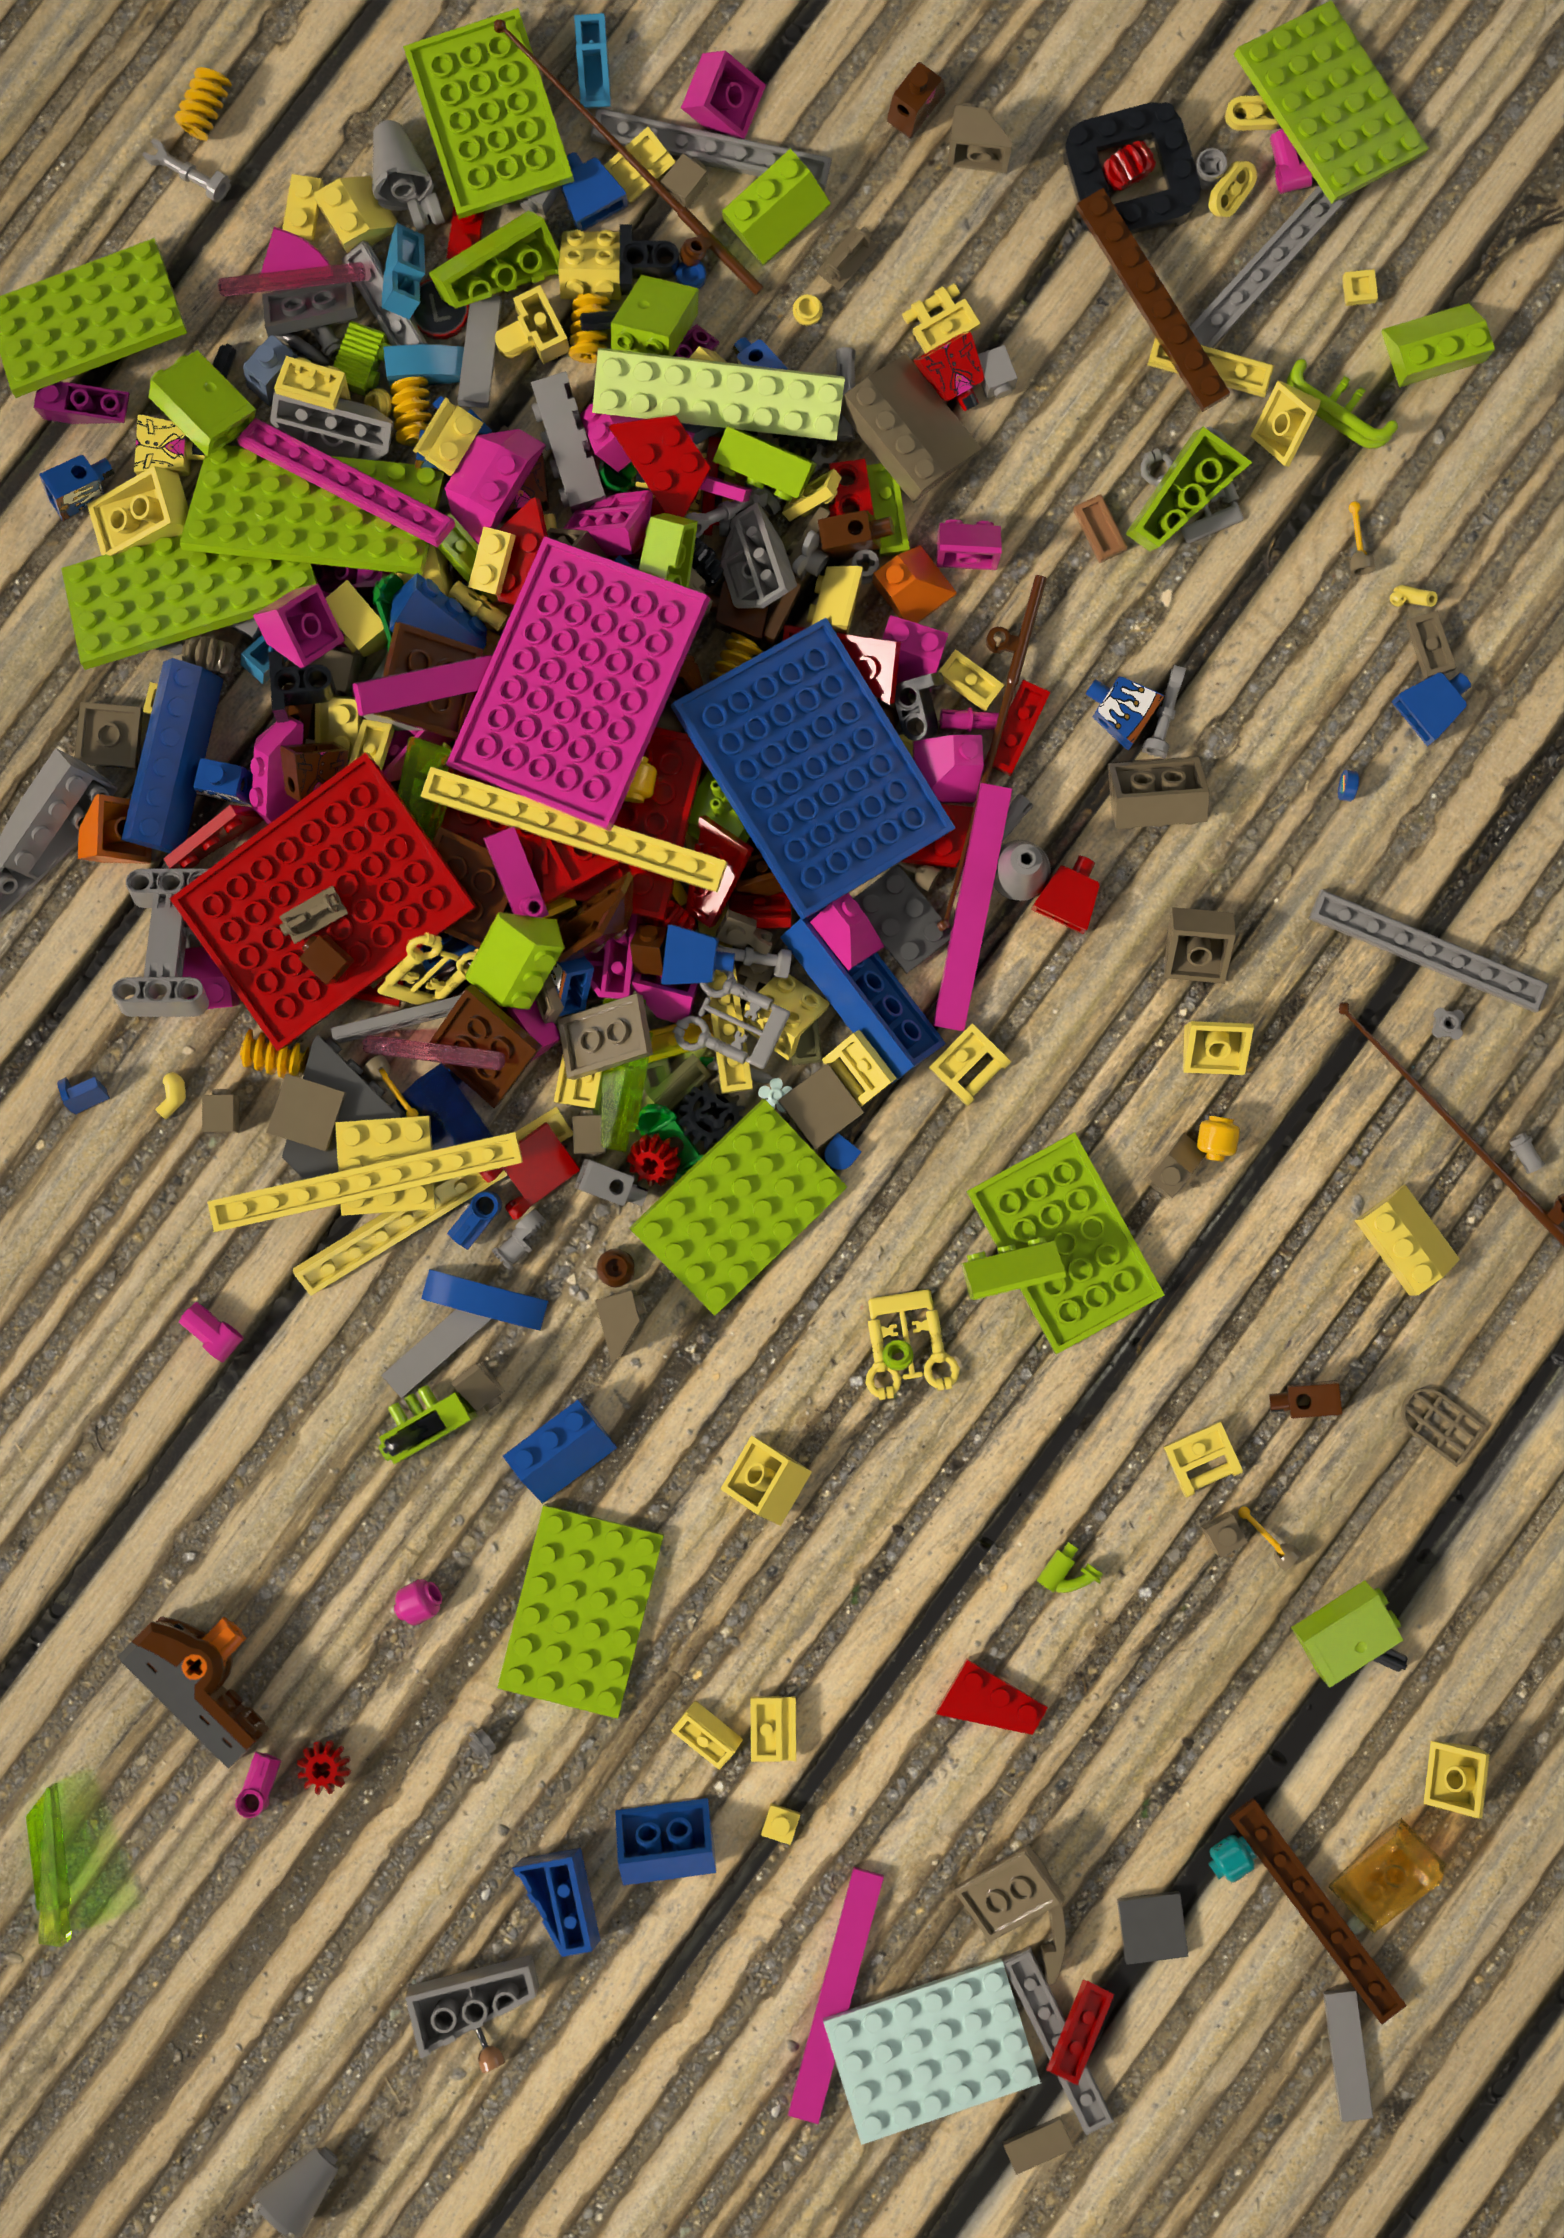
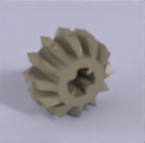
M194 636L185 639L181 652L183 654L182 661L201 666L213 673L227 674L231 672L232 665H234L235 647L222 640Z

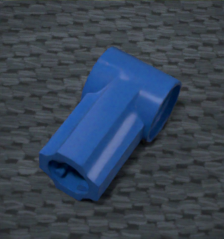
M493 1191L478 1193L473 1197L471 1204L447 1234L460 1246L469 1250L493 1218L500 1213L502 1200L499 1195ZM483 1197L491 1198L494 1203V1209L490 1214H485L480 1210L479 1202Z

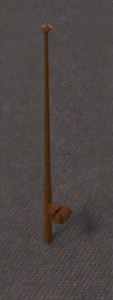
M496 20L494 22V30L497 33L504 32L697 235V237L687 239L680 249L682 262L687 266H697L703 260L706 251L710 249L755 296L758 295L764 288L760 282L506 28L504 20Z
M1035 575L1019 636L1011 635L1004 627H994L986 637V645L991 652L1002 653L1007 651L1014 654L1006 679L1007 685L981 783L988 784L1015 687L1019 682L1047 578L1042 575ZM995 637H999L1003 640L1002 643H999L998 647H996L997 642L994 640ZM978 794L945 918L937 923L939 931H944L950 927L948 921L965 865Z
M1341 1002L1339 1004V1013L1346 1015L1564 1247V1229L1559 1225L1564 1221V1208H1562L1564 1193L1556 1198L1555 1206L1547 1212L1527 1191L1517 1184L1349 1013V1004Z

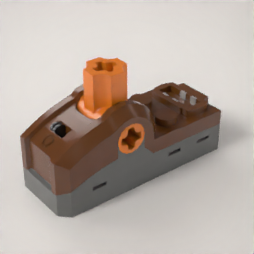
M161 1616L156 1622H150L118 1657L121 1663L229 1769L269 1729L265 1725V1721L252 1708H245L241 1704L243 1700L234 1690H227L223 1686L231 1674L232 1654L247 1638L242 1633V1630L226 1617H223L206 1633L183 1621Z

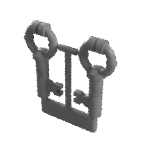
M1211 426L1206 427V429L1228 444V440L1223 433L1213 429ZM1158 448L1145 453L1141 462L1142 477L1149 484L1156 487L1164 475L1158 478L1152 477L1148 470V465L1163 459L1169 469L1174 462L1170 455L1160 451ZM1233 482L1229 483L1210 500L1212 503L1217 501L1218 497H1226L1228 504L1232 503L1231 507L1211 515L1206 504L1203 507L1206 515L1205 518L1188 525L1184 524L1180 528L1187 543H1192L1243 521L1242 512L1236 502L1239 496Z
M719 970L727 976L723 989L715 990L710 988L708 983H700L701 989L709 997L705 998L698 1017L687 1016L677 1020V1027H674L672 1031L675 1033L676 1042L683 1050L697 1051L707 1047L741 1064H744L746 1061L760 1069H764L788 1021L790 1012L773 1004V999L737 983L733 972ZM733 994L742 999L744 998V1000L750 1002V1009L746 1011L744 1017L749 1019L752 1016L751 1020L756 1022L758 1017L757 1012L762 1008L767 1011L771 1008L772 1012L762 1031L709 1006L710 997L721 998ZM705 1011L759 1035V1040L751 1056L748 1057V1053L742 1050L743 1043L747 1041L749 1036L744 1034L743 1037H740L742 1033L737 1031L734 1036L735 1041L731 1045L711 1036L707 1023L701 1018L704 1016ZM689 1023L699 1025L702 1030L698 1037V1042L692 1044L683 1039L686 1032L684 1029L687 1030Z

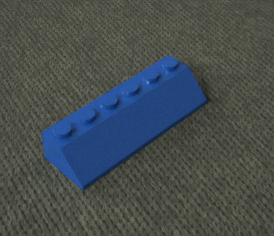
M175 658L163 662L121 838L123 841L171 853L186 841L197 795L194 791L196 773L200 758H205L224 680L201 666Z
M824 908L803 920L800 918L780 938L788 949L791 950V953L818 986L825 998L834 1007L844 1023L853 1033L860 1029L897 1078L891 1084L906 1075L946 1044L877 952L848 971L810 923Z

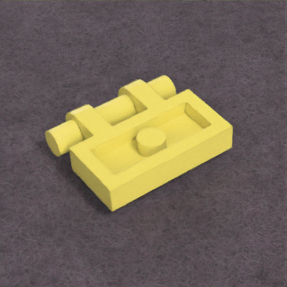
M955 283L947 288L942 286L934 291L935 295L923 302L920 300L911 304L909 310L902 313L903 319L907 324L916 319L920 321L921 324L913 328V334L925 353L962 332L971 331L972 333L980 328L981 323L965 298L954 304L952 298L960 294ZM939 306L943 307L944 311L931 318L928 312Z

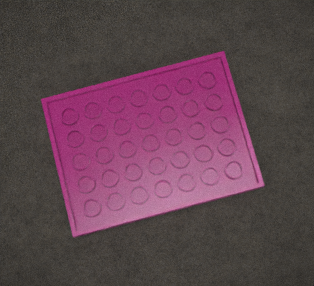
M544 536L446 766L611 832L711 599L706 594Z

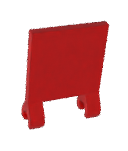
M547 1122L519 1141L523 1163L479 1173L487 1183L495 1180L503 1170L507 1173L522 1194V1196L511 1200L505 1206L506 1211L514 1220L522 1217L532 1205L580 1171Z

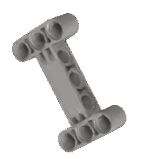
M136 869L128 874L125 880L126 887L133 902L141 908H152L144 977L121 978L112 987V995L124 1015L130 1017H195L202 1015L208 1009L209 999L201 982L196 978L182 977L188 924L169 899L207 871V869ZM129 995H134L130 999H125ZM160 995H165L161 999H156ZM191 995H197L193 999H187Z

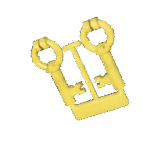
M425 933L423 936H418L408 942L406 947L407 956L386 975V981L377 991L379 994L418 1006L443 1000L466 980L465 974L470 967L466 962L470 959L473 960L479 949L458 957V955L442 951L441 937ZM423 943V945L432 947V950L422 952L421 949L417 948V945ZM438 955L443 957L411 988L396 984L399 980L414 984L415 980L419 979V973L409 971L416 964H421L424 960L432 959ZM449 959L457 961V971L444 982L431 978L430 982L426 983V989L436 990L435 995L418 990Z
M925 1289L869 1299L868 1304L872 1320L868 1321L872 1351L874 1352V1364L867 1372L865 1384L871 1394L878 1397L879 1400L894 1398L893 1395L900 1389L902 1378L904 1380L919 1378L923 1374L927 1382L934 1388H937V1391L944 1390V1388L946 1390L952 1389V1385L958 1380L960 1367L957 1361L944 1351L938 1310L932 1311L934 1306L931 1291ZM927 1308L930 1310L926 1312L927 1319L923 1322L912 1321V1326L916 1325L913 1333H919L921 1330L929 1331L932 1354L925 1363L923 1373L921 1371L915 1372L912 1361L908 1367L909 1373L901 1376L899 1371L892 1370L885 1365L882 1356L884 1350L883 1338L888 1335L891 1337L898 1336V1332L893 1330L897 1328V1325H889L888 1328L881 1327L880 1319H875L878 1315L899 1312L903 1338L910 1345L905 1311ZM945 1361L949 1363L952 1371L951 1377H944V1381H942V1378L934 1379L932 1375L934 1363H943ZM889 1371L893 1375V1386L886 1387V1390H884V1387L877 1389L874 1385V1375L877 1372Z

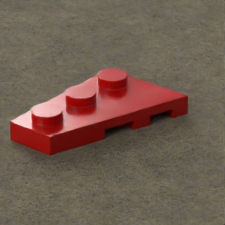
M229 805L163 859L169 869H192L199 864L200 860L259 824L263 819L252 807Z
M703 815L699 817V842L695 844L694 851L725 860L728 864L718 893L689 884L686 911L711 928L716 926L754 848L708 816Z

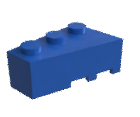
M581 1847L522 1858L512 1869L515 1875L520 1877L528 1891L527 1896L529 1900L535 1904L543 1918L542 1923L560 1955L564 1957L592 1952L601 1939Z

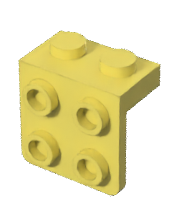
M571 230L562 233L558 266L561 299H576L575 297L579 294L591 293L607 297L610 300H621L620 232H612L610 230Z

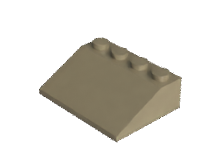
M907 354L869 375L842 397L841 414L913 503L982 450L980 445Z

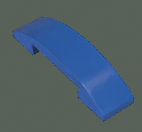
M429 1269L421 1298L443 1306L541 1331L549 1302L544 1299Z

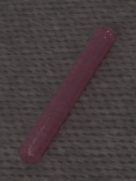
M357 262L226 277L219 279L218 289L220 295L225 297L358 282L365 280L366 271L364 264Z
M372 1035L366 1036L362 1042L363 1051L369 1054H382L385 1056L498 1071L505 1066V1055L502 1052Z

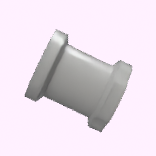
M860 550L853 556L852 566L862 567V562L868 563V571L862 572L861 584H869L872 582L873 573L878 570L879 558L871 550Z

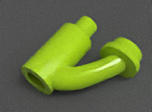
M1068 1542L1062 1552L1057 1549L1036 1581L1053 1593H1068L1085 1587L1094 1581L1100 1584V1578L1103 1574L1090 1564H1087L1085 1568L1082 1567L1080 1570L1084 1573L1082 1576L1065 1580L1064 1578L1075 1564L1072 1558L1078 1551L1077 1547Z

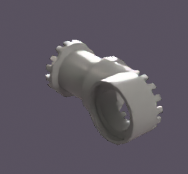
M536 1209L532 1210L517 1223L516 1229L511 1232L512 1236L499 1248H493L492 1252L498 1259L501 1257L500 1262L503 1261V1265L507 1269L512 1270L514 1268L513 1264L522 1255L533 1251L526 1239L530 1238V1235L534 1234L533 1232L538 1231L537 1227L540 1229L541 1225L543 1226L547 1221Z

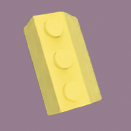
M1405 1184L1354 1220L1410 1296H1418L1442 1279L1460 1260Z

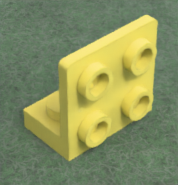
M285 357L274 386L276 394L334 411L339 398L351 401L345 372L334 366L324 367L313 364L308 359L302 357Z
M790 974L787 979L773 977L758 992L773 999V1004L790 1012L788 1021L774 1048L775 1052L787 1060L796 1053L801 1034L829 1008L830 1004ZM747 1002L742 1016L743 1022L763 1031L772 1009L770 1008L767 1011L762 1008L757 1012L758 1017L756 1022L751 1020L752 1016L749 1019L744 1017L746 1011L750 1009V1002ZM746 1030L747 1032H749L750 1034H752L754 1037H756L757 1039H759V1037H760L759 1035H757V1034H755V1033H752V1032Z

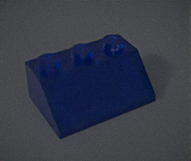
M440 1063L417 1079L402 1093V1096L411 1108H415L418 1111V1116H430L432 1151L495 1137L453 1074L443 1063ZM396 1099L395 1101L397 1102V1104H398L405 1112H407V1111L404 1109V1107L401 1105V1103L398 1101V1099Z

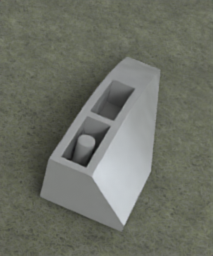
M55 748L21 798L0 835V919L78 844L79 827L95 795L113 796L118 789L116 785L81 760Z

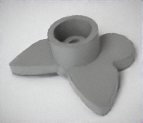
M813 530L808 532L802 546V554L795 559L792 567L793 572L798 574L797 577L803 580L807 572L817 577L829 559V555L821 551L820 535Z

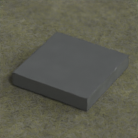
M1179 1891L1117 1899L1126 1965L1189 1957Z

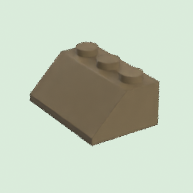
M1199 757L1108 764L1111 812L1116 829H1133L1146 826L1163 827L1173 824L1192 825L1208 822L1210 791Z

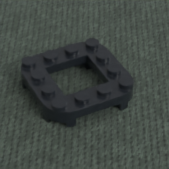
M1168 102L1146 103L1086 119L1070 129L1066 140L1063 162L1064 166L1067 165L1077 202L1104 188L1110 198L1097 152L1147 138L1154 142L1168 190L1114 204L1132 234L1172 223L1175 224V227L1182 225L1194 212L1200 198L1201 184L1185 128L1180 116ZM1081 218V225L1083 229L1085 230V232H1090L1084 220Z

